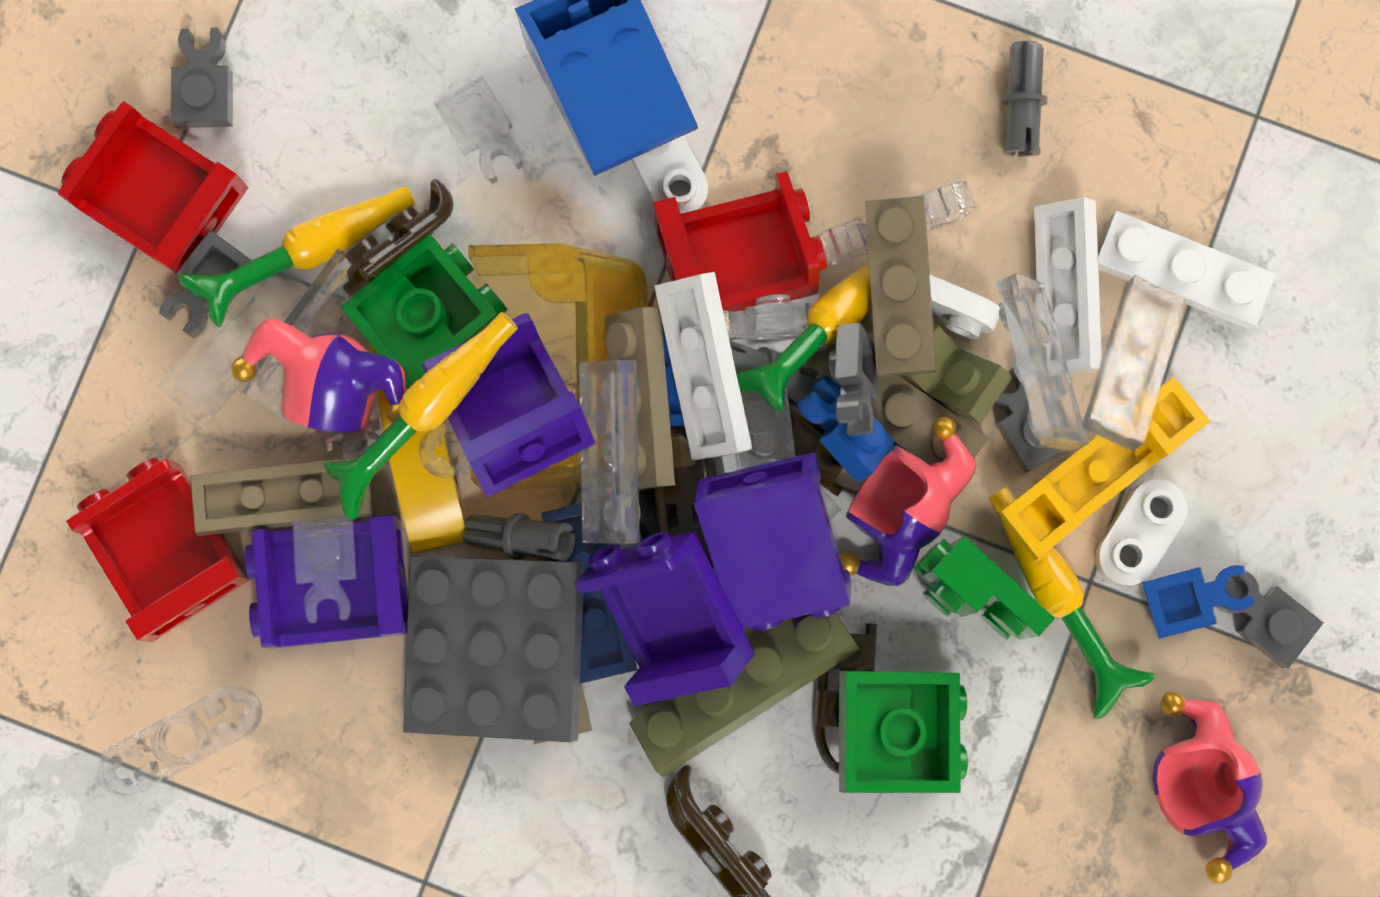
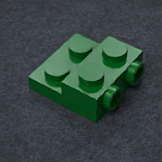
M431 234L426 236L340 306L379 355L393 359L404 367L405 388L407 390L425 374L422 368V364L425 361L470 340L484 330L501 312L505 313L508 310L487 283L478 290L471 283L467 276L475 269L453 243L444 250Z
M965 535L951 544L943 538L938 544H934L913 567L920 575L919 579L928 586L922 594L941 613L947 617L951 613L964 617L977 613L984 607L986 611L981 615L983 620L1007 640L1011 635L1019 640L1039 637L1055 619Z
M839 671V792L961 793V780L967 774L968 757L966 748L960 741V720H963L966 716L968 702L965 687L960 685V673Z

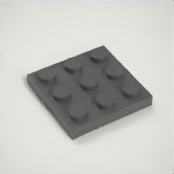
M410 556L403 733L570 743L578 741L583 593L579 594L574 582L584 572V562Z

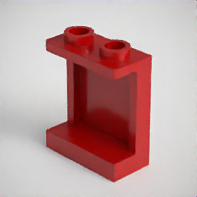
M123 101L116 110H111L102 117L95 130V140L83 157L75 158L67 166L61 179L62 186L58 191V195L74 208L176 274L209 230L216 234L218 233L249 187L235 172L218 161L215 164L146 119L133 106Z
M787 171L775 174V189L772 191L682 214L680 213L676 197L653 202L656 234L671 281L715 272L724 318L819 294V272L827 269L824 247L818 235L814 237L809 235L805 222L810 221V211L806 195L802 188L793 189Z
M151 458L138 464L127 473L128 482L112 492H109L108 489H102L84 498L76 506L79 512L66 520L71 531L81 534L131 615L125 622L137 641H156L251 580L248 578L245 568L223 533L198 536L195 533L191 481L180 464L167 458L160 462L158 458Z

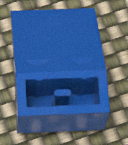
M533 0L515 8L526 48L594 176L698 129L697 122L641 0Z

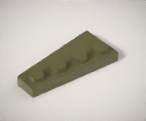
M834 613L820 618L809 615L784 620L776 627L767 630H754L751 627L745 628L743 631L755 655L731 686L648 703L629 725L654 770L664 777L860 650L838 614Z

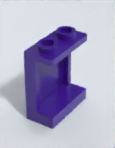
M528 313L511 319L518 329L500 347L484 372L480 375L478 381L448 417L486 497L596 444L581 406L573 392H569ZM464 343L425 361L422 364L424 372L429 371Z
M815 452L699 479L694 500L695 509L717 578L742 629L751 627L754 630H767L776 627L786 619L804 615L815 618L826 617L836 613L841 607L850 605L851 578L849 571L843 569L820 491L821 472Z
M390 515L370 517V521L278 531L266 529L253 530V544H248L245 547V566L248 578L256 579L257 602L250 604L249 621L253 637H260L261 647L276 649L407 635L408 593L401 520Z
M695 531L670 537L668 532H659L645 538L637 546L623 550L618 544L605 547L588 559L589 567L574 582L579 594L600 589L639 666V669L624 685L634 706L731 686L755 655Z

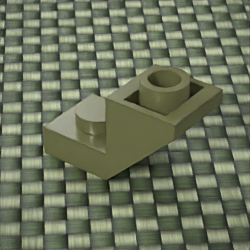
M933 324L937 373L899 376L947 410L981 424L1012 379V376L1001 365L962 350L938 325Z

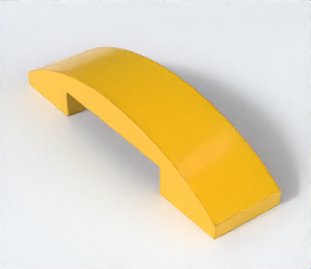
M369 343L370 353L378 354ZM377 390L383 431H385L392 424L388 419L390 403L384 392ZM443 422L432 431H417L389 459L412 553L465 542L462 536L466 529L465 515L459 485L455 481Z
M1172 377L998 514L1034 560H1036L1080 526L1091 514L1211 421L1179 381Z

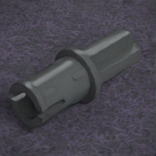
M1018 41L1012 43L1010 47L1008 94L1003 95L1001 103L1007 106L1006 137L1003 153L1009 156H1014L1016 151H1019L1018 157L1037 156L1041 153V148L1039 147L1041 106L1047 104V97L1042 95L1044 48L1035 41Z
M514 513L509 518L472 514L466 518V529L462 534L463 540L467 545L504 550L508 557L516 560L522 559L525 556H537L556 561H566L571 556L575 545V534L570 533L573 528L568 523L536 521L530 519L525 513Z

